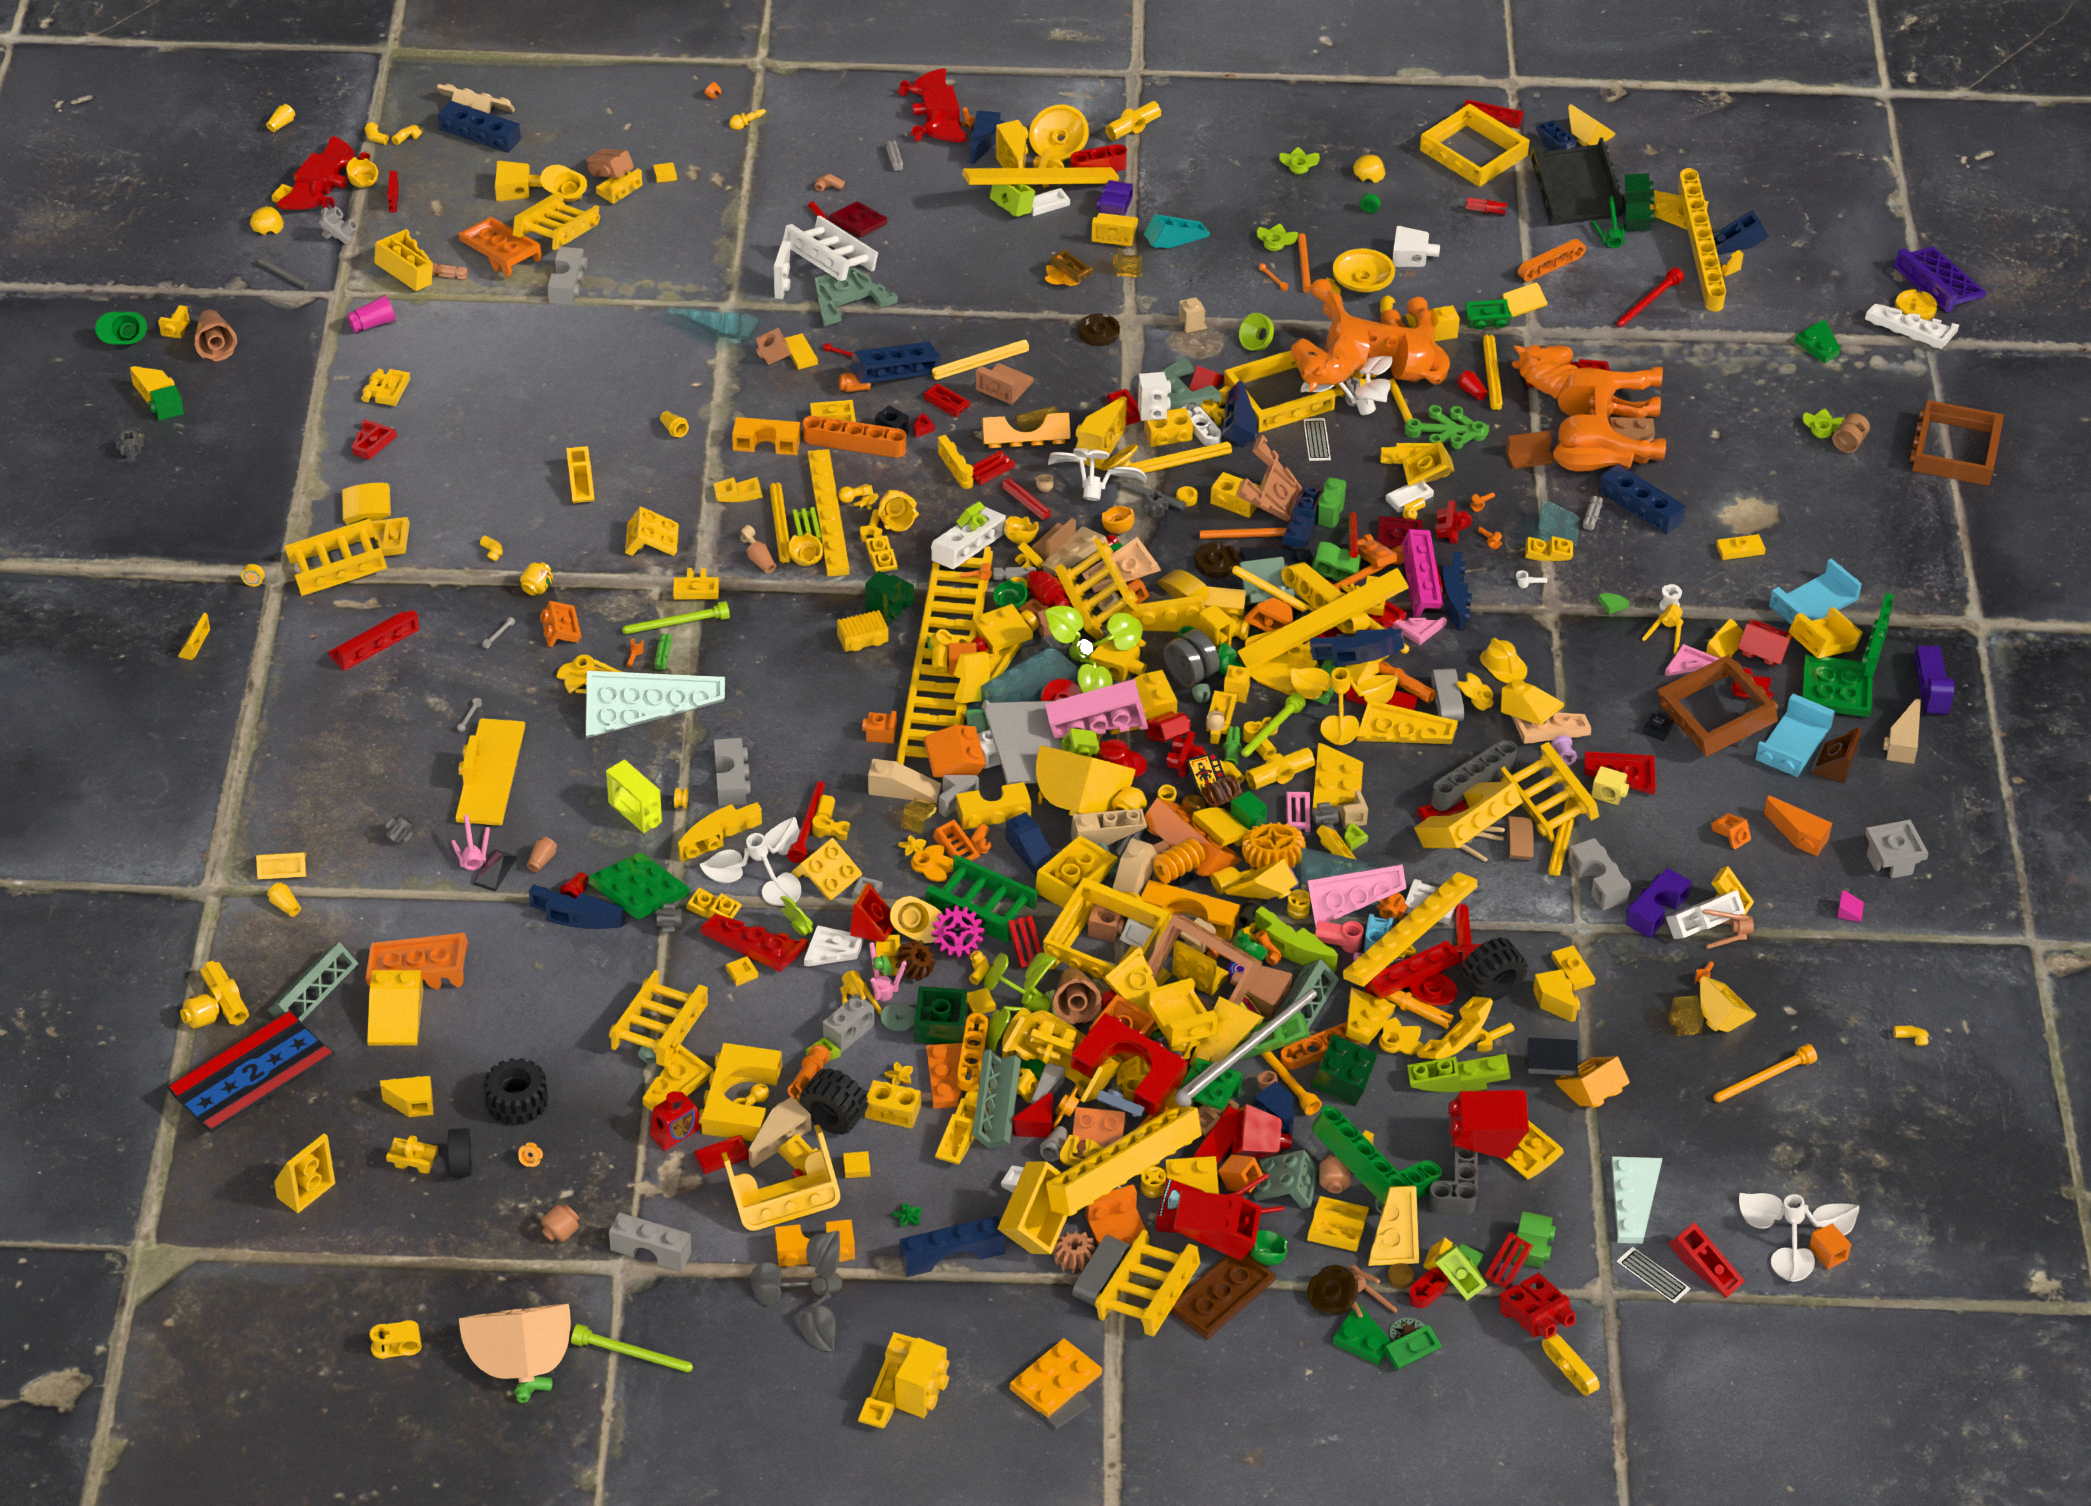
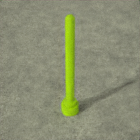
M727 601L719 602L711 609L626 625L622 628V632L624 634H632L712 617L720 618V620L730 619Z
M1292 693L1286 699L1285 708L1242 749V756L1248 757L1291 713H1299L1306 705L1305 698L1299 693Z
M577 1324L572 1333L571 1344L582 1347L583 1345L593 1344L680 1371L691 1372L693 1369V1365L690 1362L593 1334L592 1330H589L588 1326Z

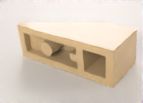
M1921 699L1914 700L1891 727L1889 737L1884 738L1883 750L1887 751L1886 760L1914 764L1918 749Z
M872 759L868 774L869 795L938 803L941 783L898 762Z
M1133 838L1130 839L1120 859L1113 889L1119 892H1135L1141 895L1154 870L1153 859L1158 855L1152 844Z
M790 1097L786 1101L778 1103L771 1110L749 1148V1165L752 1168L777 1153L779 1147L797 1133L803 1136L811 1131V1114L794 1098Z

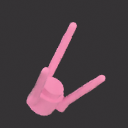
M466 814L464 815L468 846L462 854L455 840H452L451 844L459 858L460 866L465 867L467 870H477L486 863L490 828H485L481 850L478 849L477 846L473 845L469 816Z
M871 942L869 944L872 965H874L873 958L877 956L874 943ZM906 961L902 962L894 982L887 976H880L879 970L873 968L875 978H871V984L875 1000L887 1001L892 998L893 992H898L899 982L907 964Z

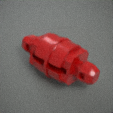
M1031 570L1026 575V579L1029 582L1027 587L1036 600L1049 608L1055 606L1070 607V602L1067 600L1068 595L1058 578L1043 571L1036 572Z

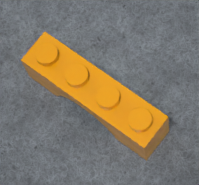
M1069 413L1045 415L1041 426L1032 432H1019L1013 429L1005 417L981 419L983 445H988V448H1001V444L1010 443V447L1023 446L1022 442H1031V446L1044 445V441H1053V445L1066 444L1065 440L1071 439Z
M1152 880L1148 881L1141 896L1142 901L1169 911L1171 915L1189 914L1197 918L1199 917L1205 922L1212 924L1216 930L1215 935L1230 941L1237 925L1236 917L1239 915L1240 905L1230 901Z

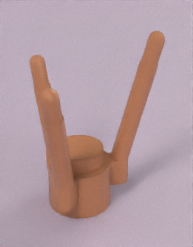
M1708 909L1702 911L1704 914L1730 918L1720 924H1730L1731 932L1736 933V936L1707 944V949L1738 940H1747V935L1753 934L1754 923L1752 916Z
M1356 1265L1347 1267L1358 1282V1292L1363 1289L1366 1290L1392 1312L1397 1313L1398 1309L1366 1284L1365 1279L1379 1284L1380 1280L1362 1271ZM1355 1301L1352 1307L1358 1317L1362 1318L1363 1314Z

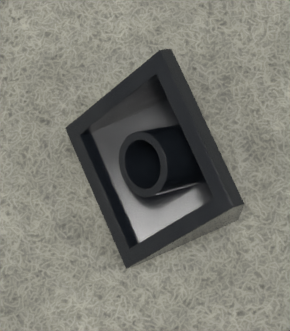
M1528 1038L1524 1056L1528 1073L1578 1076V1040Z

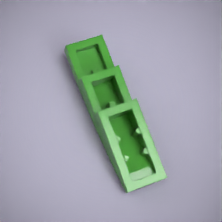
M1301 1012L1294 1014L1239 1060L1260 1055L1310 1037L1304 1014ZM1270 1021L1255 1026L1249 1032L1250 1034L1248 1035V1037L1245 1040H1242L1233 1051H1235L1243 1043L1249 1040L1250 1036L1254 1032H1257L1260 1029H1262Z

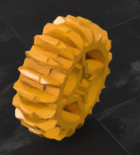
M1270 822L1266 825L1261 823L1260 827L1253 826L1252 830H1248L1247 834L1243 836L1242 841L1243 857L1252 868H1261L1281 859H1285L1289 868H1295V864H1300L1301 859L1304 858L1306 848L1302 831H1297V828L1294 826L1290 827L1289 823L1282 825L1280 822L1277 824Z

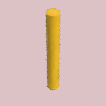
M1390 379L1391 393L1406 423L1413 417L1395 379Z

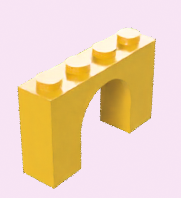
M1479 782L1463 793L1469 809L1450 816H1430L1414 827L1422 847L1459 848L1523 803L1515 783Z
M723 1043L721 1052L716 1053V1070L711 1071L710 1090H706L704 1094L705 1108L699 1111V1123L702 1124V1134L724 1138H733L741 1135L744 1141L753 1142L766 1121V1108L737 1104L730 1101L724 1094L729 1088L742 1082L777 1086L782 1070V1051Z

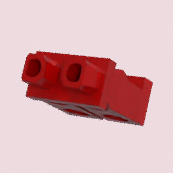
M1539 1272L1520 1282V1285L1516 1284L1499 1294L1501 1314L1506 1318H1514L1523 1329L1529 1331V1335L1533 1338L1542 1335L1549 1339L1555 1335L1557 1325L1560 1323L1565 1327H1570L1576 1323L1575 1312L1570 1308V1298L1565 1294L1563 1295ZM1536 1283V1289H1533L1530 1286ZM1514 1294L1516 1295V1301L1510 1299Z

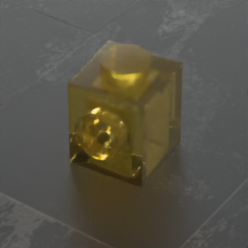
M1697 995L1673 998L1669 1021L1670 1025L1675 1027L1677 1036L1700 1034L1702 1031L1704 1016Z

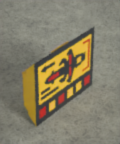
M1217 752L1186 760L1201 798L1203 797L1201 791L1204 787L1225 777Z

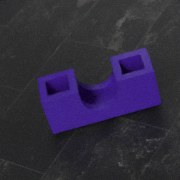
M1666 868L1661 875L1657 874L1650 887L1644 888L1639 898L1628 905L1626 909V925L1651 938L1663 925L1666 908L1660 905L1677 910L1689 897L1691 880L1669 868Z

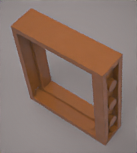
M1927 400L1925 410H1920L1919 420L1923 422L1918 421L1916 434L1920 436L1915 435L1913 448H1917V450L1912 449L1910 462H1914L1912 471L1990 486L2004 414ZM1929 421L1991 433L1985 465L1923 454Z
M1729 655L1657 689L1662 709L1706 757L1778 721L1776 711L1778 706L1775 700L1770 699L1763 687L1757 686L1749 673L1746 674L1740 663L1734 661ZM1730 675L1759 707L1707 732L1679 700Z

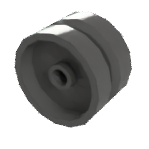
M1190 630L1180 638L1170 641L1164 647L1163 656L1165 664L1173 678L1184 687H1193L1200 683L1202 679L1214 675L1219 670L1220 661L1215 646L1208 636L1200 630Z

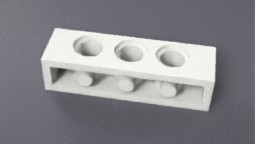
M985 507L981 515L987 519V522L984 526H979L976 531L971 530L969 524L963 528L957 524L933 541L931 545L932 561L955 569L984 549L985 546H988L1004 535L1003 524L1006 515Z

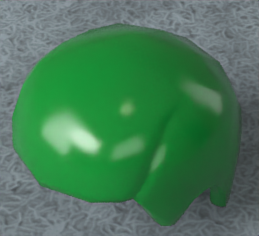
M1009 579L999 584L993 592V602L998 609L1013 604L1018 611L1027 600V588L1022 581L1017 583Z
M1219 642L1215 648L1220 661L1218 672L1226 676L1228 665L1242 667L1243 662L1237 663L1238 653L1229 645Z
M1239 929L1232 945L1259 961H1263L1267 956L1268 950L1251 940L1248 934L1244 935L1242 930Z
M1258 1230L1256 1243L1250 1250V1254L1255 1261L1262 1265H1279L1285 1260L1288 1252L1286 1248L1287 1240L1277 1233L1268 1230Z

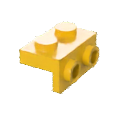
M637 168L633 172H625L619 178H609L596 187V194L612 204L618 202L643 185L642 170Z

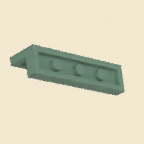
M340 942L328 947L267 1010L273 1016L289 1011L288 1007L292 1003L300 1004L301 1014L297 1018L302 1022L359 963ZM339 955L349 964L345 969H337L336 958ZM323 972L331 973L330 985L321 984V974ZM307 988H316L315 1000H306Z
M1322 959L1306 964L1272 1019L1308 990L1314 989L1317 992V1002H1312L1311 1000L1305 1005L1308 1015L1305 1020L1309 1029L1339 978ZM1322 973L1329 979L1327 986H1322Z
M991 1049L984 1050L972 1132V1136L989 1150L1010 1144L1021 1059L1016 1055L1001 1059ZM991 1062L994 1064V1072L991 1066ZM988 1082H989L990 1087H991V1093H990V1090H989V1087H988ZM982 1126H984L985 1134L982 1132Z

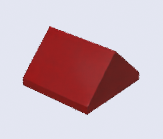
M869 882L865 884L853 905L850 936L884 942L894 927L890 919L891 909Z

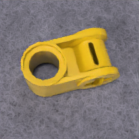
M407 1320L399 1323L379 1324L370 1331V1339L373 1342L371 1352L374 1357L379 1359L415 1355L422 1348L419 1325L415 1321ZM381 1331L383 1333V1338H380Z

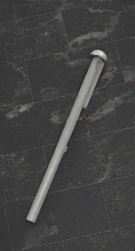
M1314 989L1308 990L1262 1029L1254 1032L1249 1040L1220 1063L1218 1061L1214 1062L1184 1088L1178 1090L1175 1095L1176 1103L1181 1107L1190 1106L1192 1104L1191 1098L1317 996Z

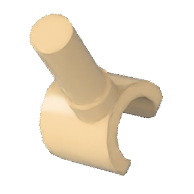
M746 525L741 530V541L749 542L750 544L757 542L753 538L755 530L750 525Z

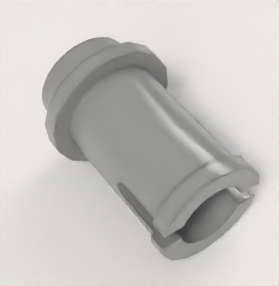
M1351 378L1346 381L1347 388L1355 397V390L1360 387V380L1352 378L1353 384H1351ZM1347 394L1344 396L1347 405L1357 406L1356 403H1352L1351 398Z

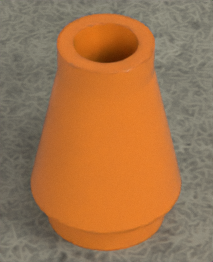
M845 372V374H840L839 391L849 393L870 390L871 382L861 384L852 373Z

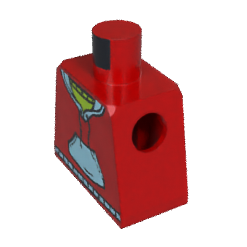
M1167 1178L1157 1212L1156 1231L1179 1233L1173 1230L1180 1192L1182 1190L1204 1191Z

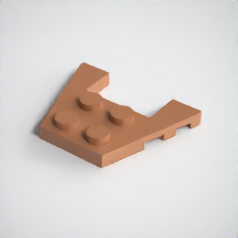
M1261 435L1256 439L1252 450L1253 453L1268 465L1260 489L1246 478L1240 482L1236 495L1288 522L1292 518L1293 509L1302 487L1287 467L1285 469L1278 461L1279 455L1275 450L1271 452L1266 445L1268 440L1264 435Z

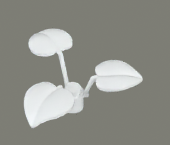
M1375 356L1366 360L1364 367L1359 371L1361 374H1366V384L1355 390V397L1343 382L1338 383L1351 398L1352 403L1357 404L1361 415H1367L1375 411L1374 401H1387V395L1391 386L1390 381L1387 379L1370 381V376L1385 372L1392 364L1391 356ZM1306 382L1301 387V393L1305 391L1310 392V385ZM1318 385L1313 392L1326 391L1334 385Z
M1075 448L1073 449V454L1053 452L1048 460V465L1060 462L1080 463L1083 480L1082 488H1084L1083 499L1099 501L1101 489L1105 490V484L1110 475L1136 478L1144 483L1147 480L1145 473L1137 468L1114 467V469L1107 471L1103 481L1100 482V478L1094 476L1095 458L1108 459L1110 456L1109 453L1101 450ZM1086 458H1090V476L1086 479L1084 462H1086Z
M792 817L778 824L765 836L760 833L749 835L746 839L748 848L744 849L745 855L743 859L741 854L735 850H724L701 863L702 871L715 882L723 884L732 883L742 877L743 870L741 867L747 864L750 855L751 858L757 861H764L768 873L773 880L767 882L762 888L764 900L770 905L785 906L780 897L786 896L796 903L801 896V885L798 878L788 872L782 873L776 878L767 859L768 850L772 854L778 852L781 855H787L790 845L797 841L800 829L796 818Z
M1740 1193L1739 1195L1741 1214L1751 1226L1769 1228L1773 1225L1775 1219L1781 1220L1783 1215L1792 1224V1249H1778L1771 1257V1266L1774 1272L1783 1279L1792 1282L1805 1279L1810 1275L1815 1265L1814 1255L1809 1249H1797V1224L1802 1222L1805 1214L1814 1227L1821 1226L1824 1228L1833 1223L1845 1236L1853 1229L1859 1212V1205L1827 1204L1818 1207L1812 1216L1808 1210V1205H1805L1804 1199L1800 1195L1792 1194L1784 1199V1204L1780 1198L1772 1194Z

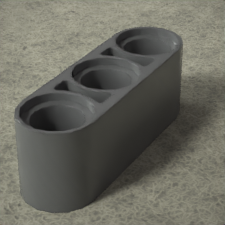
M1109 1234L1105 1235L1077 1279L1072 1295L1095 1306L1098 1294L1103 1292L1131 1249V1245Z

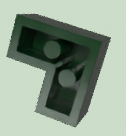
M1649 173L1625 174L1627 231L1651 230V222H1655V210H1651V205H1655L1654 181H1650Z
M878 571L865 583L866 614L879 610L888 626L894 620H897L907 607L912 606L914 603V585L893 574L889 576Z

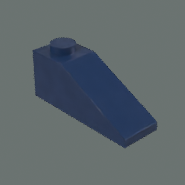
M977 111L970 146V164H975L996 143V125L1004 123V121H1001V112Z
M1753 210L1713 234L1718 255L1752 248L1769 237Z
M1239 380L1227 392L1222 435L1239 446L1244 447L1248 442H1252L1257 435V419L1244 383Z
M1027 812L1006 820V841L1037 877V871L1054 857L1041 830Z

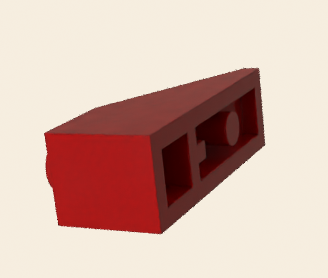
M1695 1222L1682 1229L1667 1243L1686 1266L1725 1298L1745 1282Z

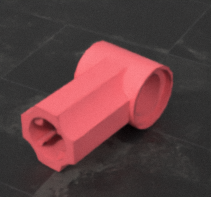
M1318 921L1315 935L1323 943L1339 945L1345 952L1356 953L1362 947L1363 927L1355 921H1349L1343 925Z

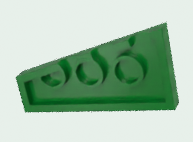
M1885 593L1879 618L1874 621L1873 630L1871 631L1862 660V666L1866 667L1864 676H1874L1888 630L1894 594Z

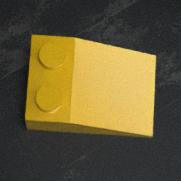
M1019 120L996 125V158L1003 168H1025L1026 155L1028 154L1026 145L1028 131Z
M1121 397L1087 416L1082 425L1079 424L1077 427L1076 437H1078L1076 448L1096 449L1111 454L1126 430L1127 397ZM1086 458L1084 465L1090 466V458ZM1095 458L1094 468L1101 469V466L1107 459Z
M1163 670L1141 674L1134 678L1146 720L1169 711L1177 713V699ZM1138 726V727H1129V731L1135 730V729H1140L1139 726ZM1109 729L1111 735L1122 733L1119 729Z
M1079 835L1037 871L1035 890H1037L1039 895L1064 909L1083 877L1101 884L1117 862L1118 857Z
M372 970L369 994L368 1045L418 1044L424 990L421 970Z
M325 1133L288 1161L274 1181L277 1198L297 1214L335 1184L329 1141Z

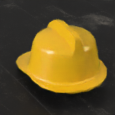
M551 165L546 167L540 176L543 188L552 194L556 192L563 193L564 202L569 203L581 200L582 194L587 188L585 177L565 166Z
M1492 638L1491 643L1480 656L1481 663L1501 682L1508 684L1513 679L1524 680L1527 675V667L1517 655L1513 644L1505 640Z
M908 896L902 897L894 903L891 908L890 919L894 928L900 933L916 941L922 940L923 943H933L937 939V937L932 936V931L937 930L933 927V922H940L937 916L939 913L942 914V912L918 898Z

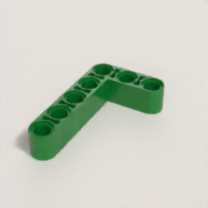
M1323 1106L1312 1125L1314 1134L1383 1205L1389 1187L1415 1185L1416 1197L1420 1198L1429 1194L1430 1186L1438 1181L1442 1173L1439 1165L1429 1160L1398 1171L1333 1106Z

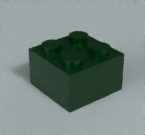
M919 986L914 1021V1042L930 1044L963 1043L967 1017L968 989Z
M1332 1034L1323 1051L1310 1086L1356 1106L1366 1088L1378 1054Z

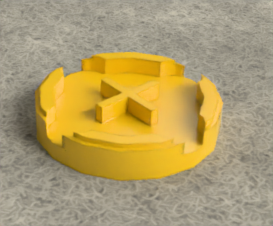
M1911 289L1903 291L1897 296L1895 309L1901 310L1904 315L1915 313L1921 315V319L1928 321L1936 314L1937 301L1925 291L1919 293L1916 292L1917 290Z

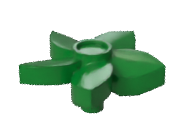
M904 1203L902 1211H894L892 1216L901 1218V1228L907 1225L908 1222L913 1225H920L919 1216L922 1213V1208L917 1206L911 1208L907 1203Z

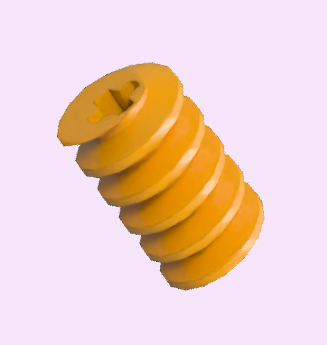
M1188 838L1169 850L1162 852V854L1155 856L1153 859L1155 874L1162 883H1170L1171 880L1177 879L1178 876L1184 875L1185 872H1190L1192 868L1199 867L1200 862L1203 863L1205 861V853L1198 841Z

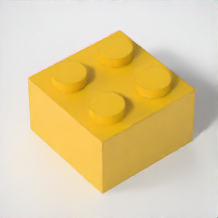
M917 1338L895 1376L896 1408L923 1419L929 1410L935 1408L940 1390L944 1391L949 1382V1376L947 1375L949 1366L947 1348Z

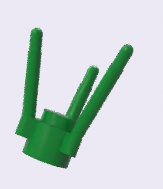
M1610 196L1613 227H1610L1604 235L1594 220L1591 223L1604 245L1607 244L1610 248H1618L1625 244V223H1622L1621 229H1618L1614 198Z

